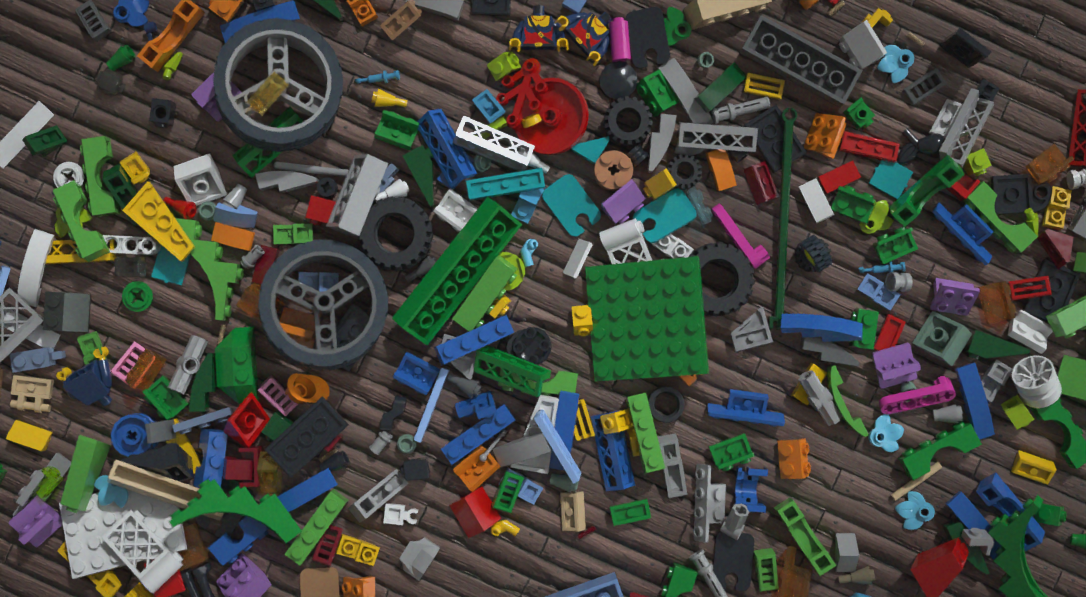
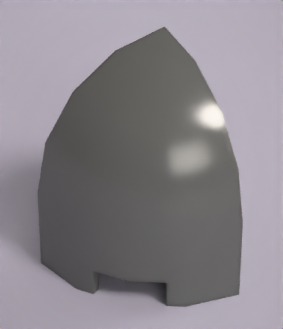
M679 130L677 131L676 138L678 139L674 153L693 156L705 149L678 146ZM684 131L683 143H691L697 137L692 132ZM704 136L700 138L705 144L709 143L708 139ZM699 140L695 142L697 144H702Z

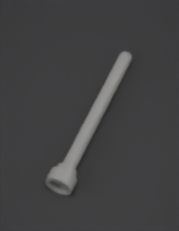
M284 162L274 163V168L278 170L346 177L348 173L346 169Z

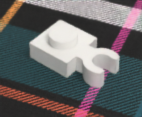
M386 503L383 523L403 525L404 520H407L410 524H416L417 520L411 519L410 514L418 513V509L412 508L405 511V505Z

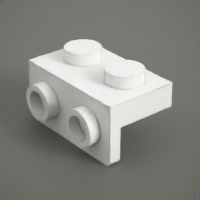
M450 188L433 212L437 214L438 218L447 221L456 231L460 232L478 208Z

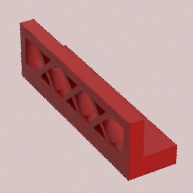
M1078 89L1068 160L1069 166H1086V147L1084 148L1086 140L1081 144L1077 140L1078 135L1083 130L1086 132V123L1083 125L1080 122V116L1086 112V106L1082 103L1083 94H1086V89ZM1079 150L1085 153L1084 161H1074L1075 154Z

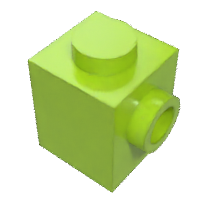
M983 148L969 154L963 168L967 176L974 173L976 176L986 173V168L992 165Z
M1018 395L1001 404L1017 430L1028 426L1034 420Z

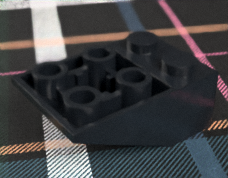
M168 443L163 447L149 449L144 453L132 454L127 458L121 459V462L179 482L194 478L192 457L177 443Z

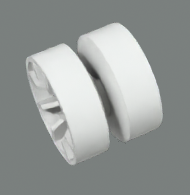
M1029 356L1020 360L1014 366L1012 379L1024 404L1033 408H1043L1050 406L1058 400L1062 387L1055 368L1049 359L1043 356Z

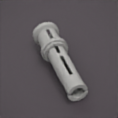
M768 96L736 105L728 103L723 107H714L711 110L713 122L718 124L719 121L734 120L739 115L769 109L770 101Z
M701 549L690 555L689 560L693 561L698 569V575L703 576L714 596L728 597L712 570V563H709L705 557V551Z

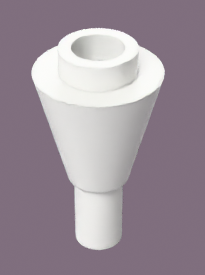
M521 147L518 154L526 157L529 150ZM532 152L528 166L542 168L543 172L547 173L550 167L541 162Z
M398 179L383 192L379 193L374 198V201L377 203L380 199L384 200L392 196L395 198L407 197V192H409L407 183Z

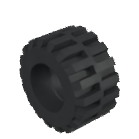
M625 96L623 99L618 98L606 110L603 122L605 133L609 136V140L614 141L616 145L633 147L636 144H640L648 136L653 122L652 113L649 112V107L645 106L642 100L638 101L636 97L629 98V96ZM631 112L637 116L639 126L634 132L627 133L618 128L616 120L620 113Z

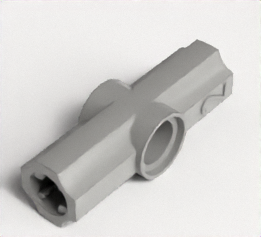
M191 335L183 355L176 362L177 368L167 388L180 394H185L193 374L199 369V361L208 341ZM189 360L190 367L186 369L185 363Z
M810 370L801 374L798 381L807 393L809 403L819 412L828 426L838 423L842 416L834 405L833 397L828 389L821 384L814 371Z

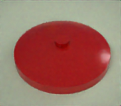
M544 78L542 80L548 86V91L545 94H539L535 90V82L530 85L536 98L542 103V109L539 112L532 111L526 96L520 117L524 119L527 116L539 113L542 120L535 125L527 128L522 126L519 130L515 131L520 140L535 146L533 151L543 155H557L574 147L584 135L589 117L588 106L583 94L570 82L560 78Z

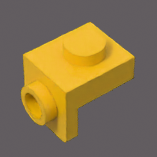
M878 8L872 15L868 14L862 22L867 20L873 28L880 21L887 27L892 23L893 19L886 10Z
M137 151L120 161L121 166L130 176L133 185L136 183L141 184L149 178L150 169Z
M505 295L500 300L496 299L493 303L495 307L489 314L494 318L499 315L503 317L509 310L508 305L511 300Z
M588 305L571 306L574 335L587 336L591 334L593 330L591 308Z

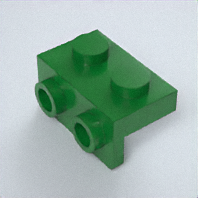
M383 110L374 138L410 151L418 134L419 122L412 118L397 115L395 112Z
M903 226L894 230L895 234L889 237L888 234H884L876 238L877 242L873 243V247L881 265L918 249L911 233L913 231L912 227L906 229Z
M165 375L161 376L142 392L145 395L144 399L158 409L157 413L162 419L171 420L185 409L189 402L180 393L167 388L170 381Z
M745 433L708 446L716 468L718 470L722 469V471L733 468V464L738 462L740 464L748 463L755 456L751 451Z

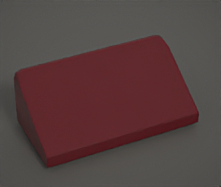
M766 161L744 169L757 205L779 197Z
M264 245L260 246L265 253L256 262L252 282L262 284L265 274L278 258L280 249Z

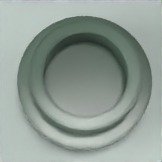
M476 154L473 162L475 169L479 172L488 170L491 166V159Z
M209 201L202 203L198 210L200 217L207 221L213 220L216 205Z
M410 434L402 435L397 442L398 449L406 454L413 452L417 445L414 437Z

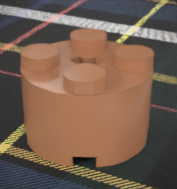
M620 151L603 153L596 161L594 167L596 182L607 191L619 190L631 180L633 175L631 159ZM616 167V171H618V173H615V175L613 176L611 175V171H608V169Z

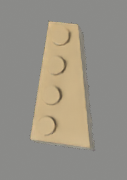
M693 0L683 10L687 22L691 25V29L694 30L719 21H727L735 16L742 17L754 10L755 12L763 11L772 0Z

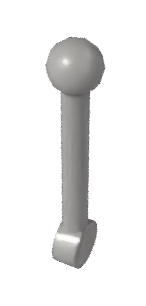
M505 429L500 431L498 437L487 451L480 455V461H486L487 455L507 433Z

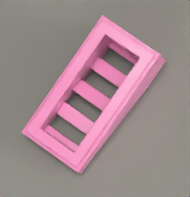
M134 341L113 367L111 373L128 385L150 355V352ZM135 349L143 354L141 358L133 353ZM130 356L137 360L136 364L129 359ZM126 362L132 366L131 370L124 366ZM123 369L128 374L125 376L120 372V370Z
M272 375L258 387V391L285 417L298 405L290 400L288 395H285L286 389ZM273 383L274 386L267 392L265 389ZM279 389L280 391L272 397L271 394ZM284 394L285 397L277 403L276 401ZM290 400L291 402L283 409L281 406Z

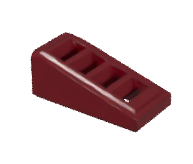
M333 525L328 527L318 541L312 558L313 562L331 567L343 532L342 528ZM327 530L337 533V537L326 534ZM324 538H327L335 542L334 544H331L328 542H324L323 540ZM321 546L332 548V551L323 550ZM319 553L327 555L329 559L319 557L318 555Z

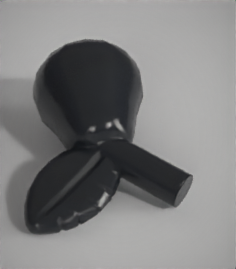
M908 128L902 132L910 143L900 150L898 163H908L918 153L925 154L931 158L940 157L939 150L944 142L943 135L934 133L918 140Z

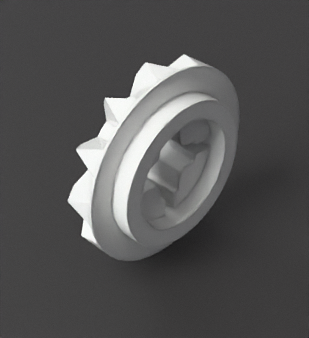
M73 162L60 164L55 169L53 175L55 185L58 188L71 182L70 180L67 182L68 178L63 173L71 174L73 172L72 177L83 186L85 179L83 169Z

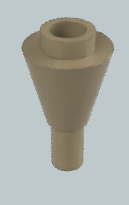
M869 566L850 575L838 576L840 584L852 582L872 585V581H875L874 570H869Z

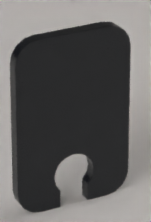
M650 7L629 12L625 20L628 21L633 64L637 68L648 67L645 52L649 49L657 51L656 59L658 65L668 62L670 59V49L662 10L659 7Z
M222 478L221 489L229 498V492L239 486L240 482ZM246 487L251 496L254 498V492L250 488ZM223 513L221 518L222 526L214 535L219 538L224 533H227L230 537L243 515ZM204 515L197 516L198 525L206 530L210 525L211 518Z
M721 531L716 536L713 572L723 589H726L725 577L728 573H735L738 576L735 590L745 591L750 587L755 541L749 533H741L738 540L731 538Z

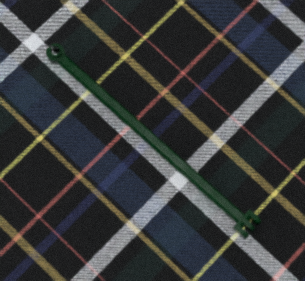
M789 108L784 109L781 113V119L784 122L775 308L774 316H769V330H773V322H776V330L781 329L782 314H784L793 124L797 119V111L793 108H790L789 111L792 115L791 119H786L785 117Z

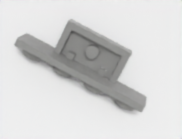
M56 453L46 468L34 471L29 478L31 480L30 483L24 486L18 493L20 497L16 502L19 506L13 513V516L36 496H39L46 502L70 469L71 461L60 453Z
M697 464L695 472L696 489L693 534L695 541L708 543L709 524L724 523L726 484H711V466Z

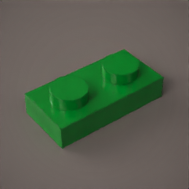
M647 498L609 506L614 526L651 518Z

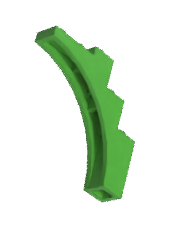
M176 218L195 246L190 254L199 262L212 286L216 304L215 320L227 321L228 317L231 316L229 302L234 293V288L231 287V284H239V281L243 278V269L240 264L219 262V258H222L223 255L221 243L198 240L202 235V226L199 221Z

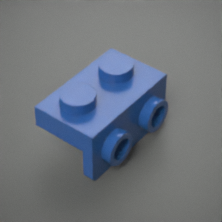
M406 352L393 378L399 383L413 388L416 392L427 395L441 369Z

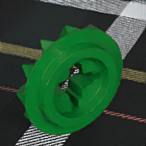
M131 282L123 290V303L131 311H145V309L151 306V302L154 299L153 290L144 282ZM132 291L135 293L142 292L141 297L144 301H135L136 296Z

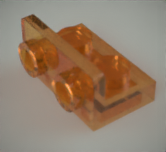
M1054 143L1025 167L1038 184L1045 181L1050 183L1058 177L1056 174L1059 171L1062 173L1070 167L1069 163L1074 158L1073 156L1065 158Z
M1006 281L977 287L980 289L979 295L987 324L1015 318L1016 308L1011 303V289L1006 284Z
M253 283L245 289L236 306L261 323L259 315V292L261 285ZM278 297L275 304L276 315L285 305Z

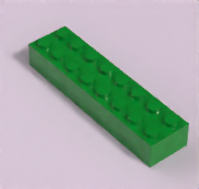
M487 197L392 319L408 333L428 345L522 224L502 206Z

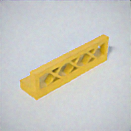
M111 239L108 241L110 242V250H114L116 248L115 239ZM58 240L53 241L52 248L55 251L51 255H47L45 264L84 263L88 261L75 254V248H77L74 245L76 244L75 241ZM65 244H69L74 249L70 254H63L60 251ZM109 252L90 262L116 261V253Z

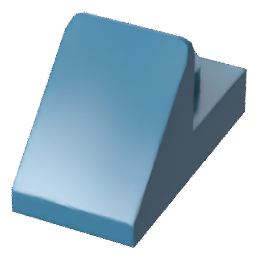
M488 89L472 99L489 124L505 113L503 107Z
M544 189L521 192L511 215L528 224Z

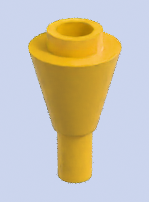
M378 88L377 92L373 91L371 103H375L374 107L396 105L406 108L408 100L395 98V96Z

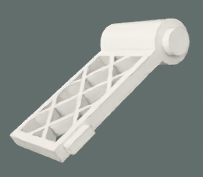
M632 219L599 233L601 242L607 250L612 264L625 263L628 254L639 258L637 262H640V260L652 261L642 236L644 227L641 221ZM640 242L642 246L640 255L630 251L632 245ZM621 250L626 253L623 262L615 259L614 251Z
M130 510L101 538L132 570L141 583L151 593H155L183 566L181 561L184 559L176 551L172 553L143 522L145 517L138 510L135 512ZM133 517L136 520V528L126 529V521ZM115 532H121V543H113L109 537ZM125 532H135L134 543H124ZM139 532H147L149 534L148 543H138ZM124 546H134L133 557H125ZM138 546H148L147 557H137ZM152 546H160L163 552L158 557H151ZM137 560H147L146 568L140 573L136 569Z

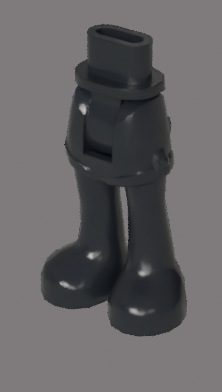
M210 562L197 565L193 569L188 568L180 571L184 586L190 597H200L193 575L197 580L203 597H215L207 579V574L211 570Z

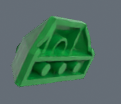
M255 327L234 328L215 348L217 387L238 404H241L249 393H253L259 402Z

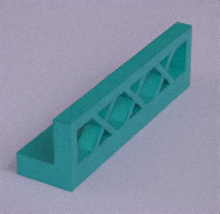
M542 168L466 181L469 201L545 188Z

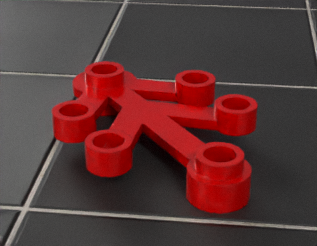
M534 58L526 60L522 69L514 75H506L502 79V84L506 88H512L515 82L524 78L523 82L508 93H499L496 96V100L501 106L507 105L511 99L518 96L512 114L508 115L506 119L507 125L512 130H519L523 126L520 114L526 96L532 111L539 112L542 109V103L536 98L530 86L532 78L536 83L535 90L539 94H545L548 91L547 84L543 82L539 75L541 65Z

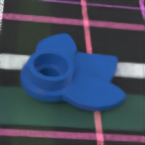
M118 0V5L113 10V16L120 23L128 22L135 27L143 26L148 22L144 13L149 7V0ZM122 11H126V15L124 17H121Z

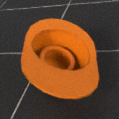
M300 373L290 375L285 395H288L290 400L297 404L315 403L322 396L327 400L330 393L329 386L324 379L315 375Z

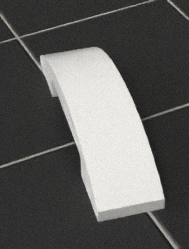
M37 229L32 234L25 254L17 294L28 305L34 307L38 306L42 289L40 284L47 255L51 252L54 239L53 234Z

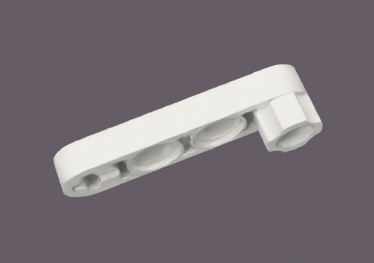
M103 235L106 244L111 239H115L117 242V247L114 250H110L111 253L155 255L161 248L160 243L151 237ZM130 240H134L137 245L133 251L127 249V243ZM150 241H152L153 248L151 250L144 248V244H150Z

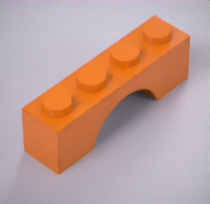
M181 0L174 8L172 18L165 30L155 39L148 41L137 57L159 72L205 12L191 0Z

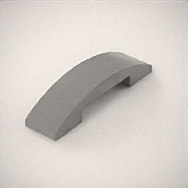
M675 58L659 66L658 70H661L686 111L690 122L710 125L714 123L710 113H706L694 99L698 92Z

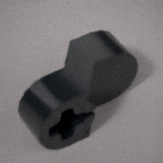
M395 396L392 410L383 413L381 430L392 431L395 417L405 412L406 397Z

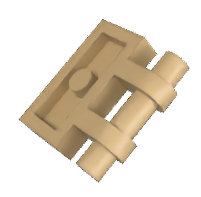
M13 375L11 395H18V401L11 400L10 407L17 408L20 411L27 409L34 410L36 413L50 412L51 405L44 404L43 401L44 399H52L54 380ZM35 397V403L27 402L26 398Z

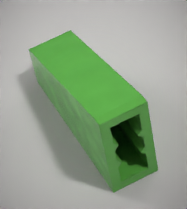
M79 435L60 503L67 506L66 510L77 513L78 510L86 511L95 488L94 483L101 473L111 445Z

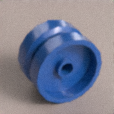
M134 413L120 418L114 424L111 431V441L114 448L120 454L127 457L154 449L159 442L148 443L146 424L157 421L145 413Z

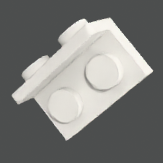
M1020 310L1009 323L1008 336L1042 354L1047 347V337L1053 331L1047 323Z

